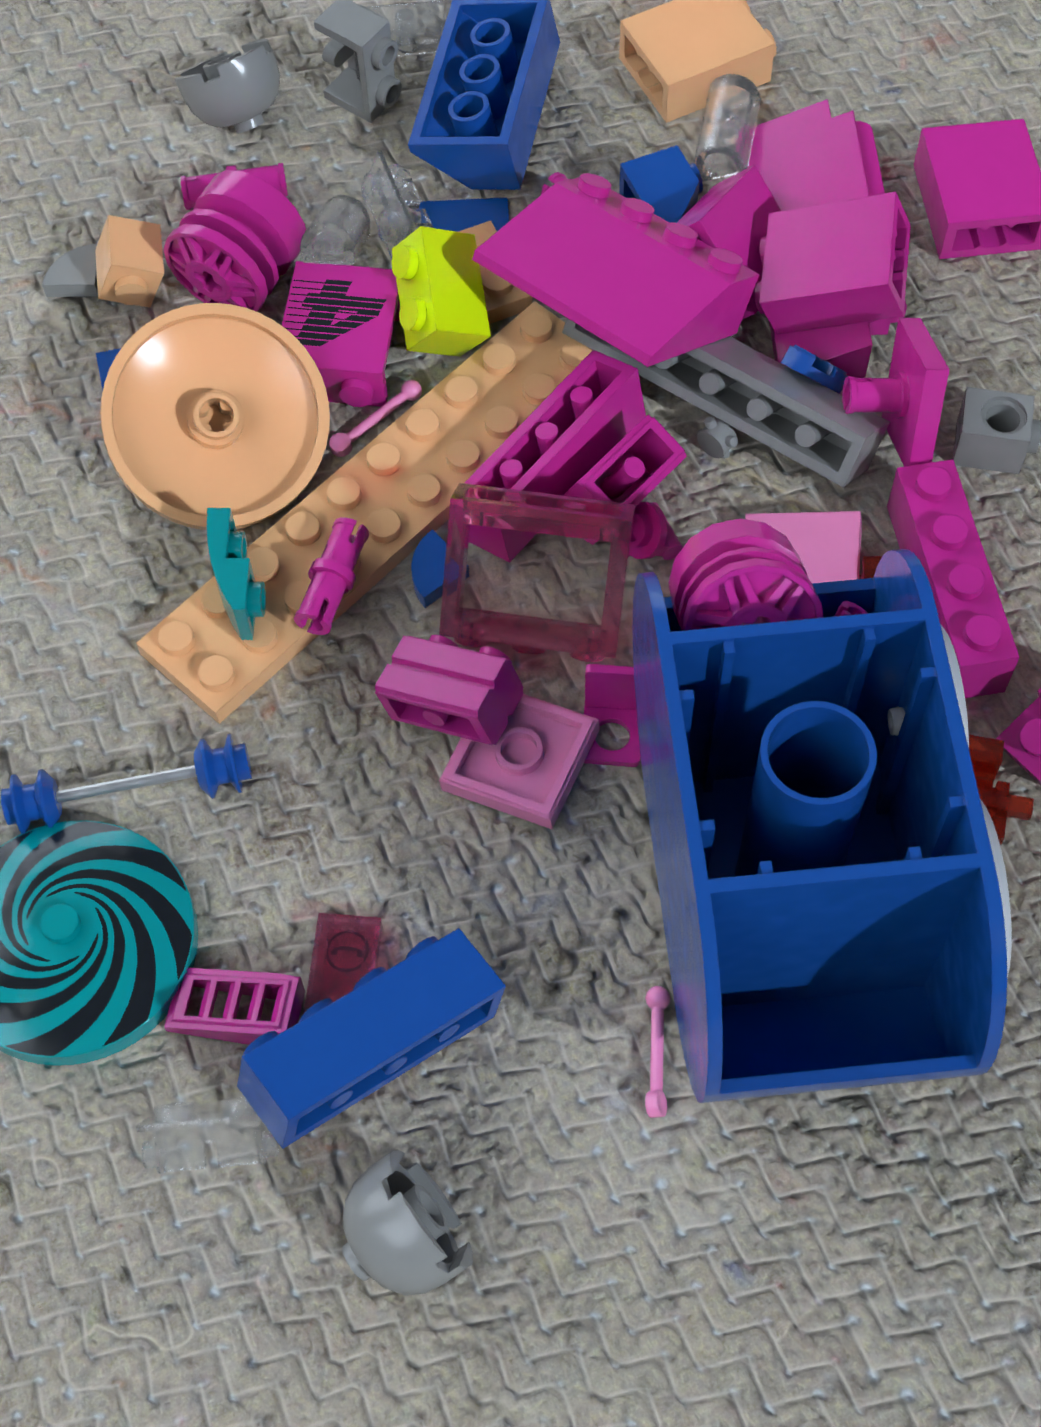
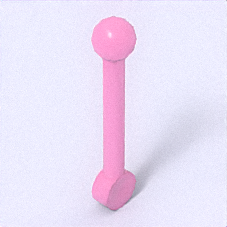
M415 380L405 381L402 384L400 393L348 433L340 432L334 434L329 440L333 455L337 457L347 456L352 451V443L407 400L415 401L419 399L422 394V387L419 382Z
M662 986L651 987L645 997L646 1003L651 1009L650 1091L645 1096V1107L650 1118L664 1117L667 1113V1100L663 1092L664 1010L669 1006L671 998L668 990Z

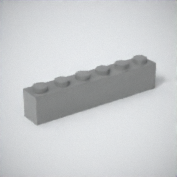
M568 318L562 331L563 334L592 350L638 368V373L641 377L842 487H845L868 470L890 423L873 412L846 414L843 409L841 395L731 336L646 367Z

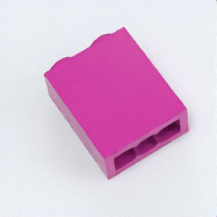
M1015 119L922 128L913 166L939 259L1041 250V171L1025 120Z
M890 192L769 213L767 235L760 240V257L763 264L762 280L756 282L754 294L759 313L766 315L776 334L904 316L911 224L897 193Z

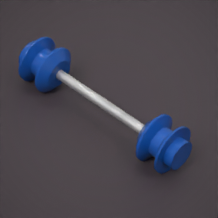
M229 733L227 734L224 747L212 749L203 738L200 739L193 754L195 765L60 791L55 779L44 769L38 771L35 783L26 785L21 782L16 774H13L10 777V788L1 789L3 814L8 825L17 824L19 831L23 834L29 830L30 823L34 820L43 819L48 828L53 827L55 823H58L62 815L61 803L193 777H197L200 788L212 799L216 797L218 786L221 784L231 783L238 793H242V780L252 779L246 743L235 745L232 734Z

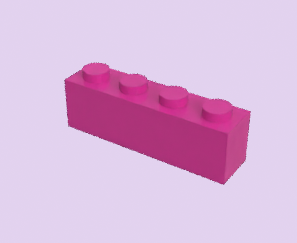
M592 350L453 494L466 541L509 563L557 513L554 503L646 417L638 368L596 350Z
M954 460L898 467L887 503L889 516L899 548L909 549L915 553L927 574L940 624L946 630L957 657L965 699L1003 693L1006 691L1020 657Z

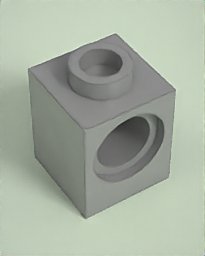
M966 387L956 422L953 451L955 465L1020 474L1026 454H1036L1041 437V420L1033 419L1035 396Z

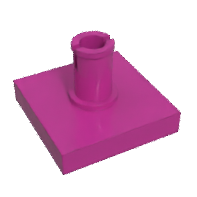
M898 318L888 378H854V376H848L844 380L842 391L843 409L846 414H853L854 412H882V418L890 422L886 430L904 467L932 462L950 370L921 318Z

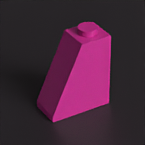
M753 165L715 184L677 223L694 229L698 233L697 239L709 246L727 249L739 255L743 260L742 265L759 274L758 282L762 280L763 271L760 257V240L767 235L769 213L779 212L781 209L758 169ZM755 287L742 319L754 315L758 311L755 302Z

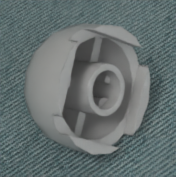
M260 39L241 45L244 52L242 55L240 51L229 54L225 51L181 73L182 77L175 78L185 103L198 119L205 124L217 128L234 125L237 134L249 131L265 122L261 113L274 104L280 90V72L268 39Z
M395 1150L369 1167L353 1183L344 1205L343 1229L348 1242L343 1245L342 1251L349 1267L361 1280L366 1281L372 1278L382 1288L406 1296L424 1294L445 1284L473 1264V1252L469 1242L458 1249L449 1228L455 1229L461 1225V1222L439 1186L417 1162L407 1169L402 1167L399 1162L405 1153Z

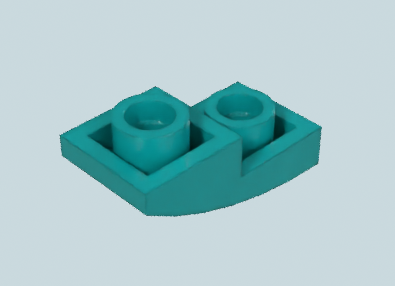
M207 508L206 528L209 555L225 611L241 640H253L255 617H264L265 584L263 581H255L250 558H247L246 534L244 531L236 530L231 508Z

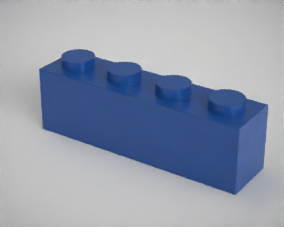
M460 928L439 940L435 936L428 937L418 943L408 953L404 961L388 970L384 967L373 969L356 983L353 991L333 1002L332 999L326 998L315 1003L301 1016L299 1023L280 1034L276 1031H269L255 1039L245 1049L241 1057L237 1087L280 1147L284 1149L495 1017L506 985Z

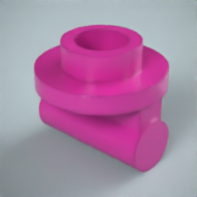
M640 502L621 522V541L626 552L633 558L650 559L655 556H662L664 560H671L683 548L656 502Z

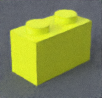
M420 226L392 248V271L397 282L400 302L399 319L404 329L407 351L461 357L491 337L480 265L472 260L475 249H477L474 234Z

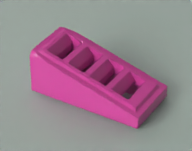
M188 968L178 991L170 1003L164 1028L167 1032L250 1045L259 1036L269 1031H276L280 1034L298 1023L305 989L301 977L268 972ZM193 987L204 988L205 991L199 1015L186 1016ZM218 991L228 992L222 1018L212 1017ZM242 995L252 996L246 1020L236 1019ZM265 998L276 1000L271 1021H260Z

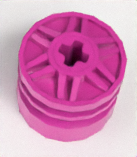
M225 170L214 176L197 198L194 209L183 216L179 227L173 229L166 239L163 251L167 265L176 279L203 303L232 304L258 312L264 304L267 295H270L275 289L279 276L286 274L302 252L308 238L305 223L296 207L278 189L262 178L247 172Z
M739 518L712 524L691 537L674 559L668 584L672 606L681 631L823 618L822 603L808 578L798 553L786 535L764 522Z

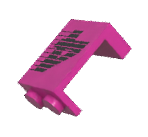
M296 261L282 326L299 340L314 360L326 387L328 401L346 403L354 407H382L388 402L385 368L394 321H400L397 282L392 269Z

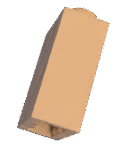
M672 0L620 20L619 59L666 123L771 81L773 58L777 52L776 43L771 32L766 28L763 29L751 14L746 0Z

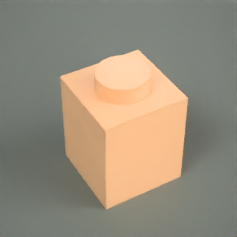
M108 215L95 249L98 299L150 308L164 275L161 225Z

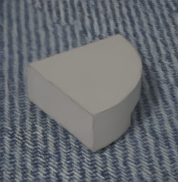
M97 244L75 248L59 257L50 266L42 283L46 297H98L95 255Z

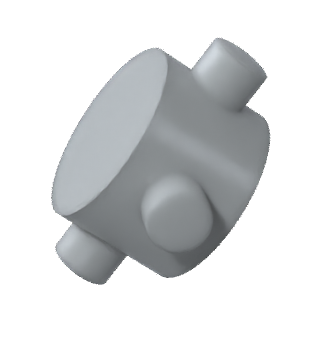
M713 416L707 417L704 420L705 427L697 432L699 445L708 455L714 458H728L730 456L729 450L738 444L735 431L729 424Z

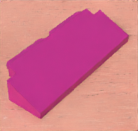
M826 99L743 130L742 148L745 167L747 169L753 165L756 166L781 211L885 193L872 127L866 122L855 121L853 110L831 118L829 102ZM906 300L904 316L782 334H776L769 322L775 361L781 363L790 345L793 347L797 345L847 372V376L865 378L873 345L871 335L888 334L890 323H896L898 318L905 317L907 310Z

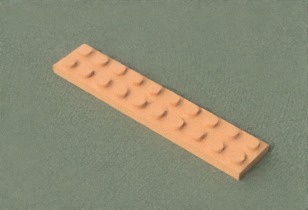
M534 301L247 547V558H250L255 581H263L266 591L264 617H255L253 640H241L225 611L216 578L213 576L136 642L140 655L220 724L319 636L307 632L312 619L308 618L305 627L300 628L295 623L294 616L297 610H299L311 582L308 571L312 562L317 558H321L332 532L334 521L340 517L354 519L357 522L351 534L356 535L358 527L363 524L369 530V537L366 543H364L353 570L356 576L354 586L351 591L349 590L348 593L343 594L332 623L411 554L428 532L432 529L434 531L439 529L457 512L453 494L583 361L592 349L563 334L565 322Z

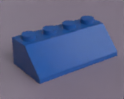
M452 0L408 142V147L412 154L471 190H521L560 46L550 0Z

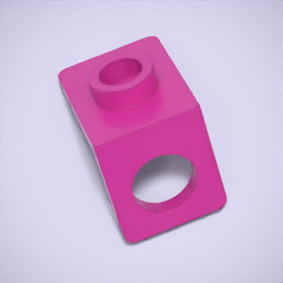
M600 664L586 665L584 714L599 719V727L606 723L620 724L628 731L630 738L623 748L615 751L601 748L594 740L584 763L637 767L640 764L641 755L636 712L634 667Z

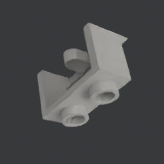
M336 0L314 20V28L332 38L323 50V60L335 67H340L347 61L348 67L323 90L324 98L372 123L386 108L392 107L400 96L402 84L400 80L395 78L394 61L398 53L397 42L391 39L389 19L361 4L354 3L353 0Z

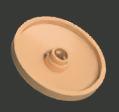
M199 303L187 305L168 311L146 323L129 338L116 355L108 371L101 397V428L105 447L110 461L124 485L140 502L158 515L174 523L200 530H207V508H231L236 529L261 523L283 511L300 496L313 479L323 458L329 435L330 411L326 387L314 360L306 348L293 334L273 319L251 309L232 304Z

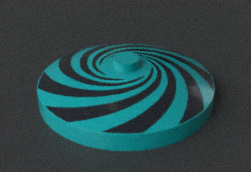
M79 820L58 822L51 828H48L47 825L20 834L0 846V1051L17 1059L42 1065L60 1066L88 1063L106 1058L131 1046L150 1033L167 1016L170 1003L178 991L187 969L194 967L198 948V924L194 903L184 879L170 858L154 843L134 831L118 825L99 821Z

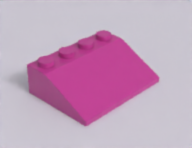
M584 173L577 178L556 182L475 249L472 260L646 367L737 334L759 277L758 273L742 265L743 260L736 253L727 249L709 246L697 239L698 233L694 229L680 223H669L655 215L654 208L647 202L622 196L611 189L612 185L607 179L590 173Z

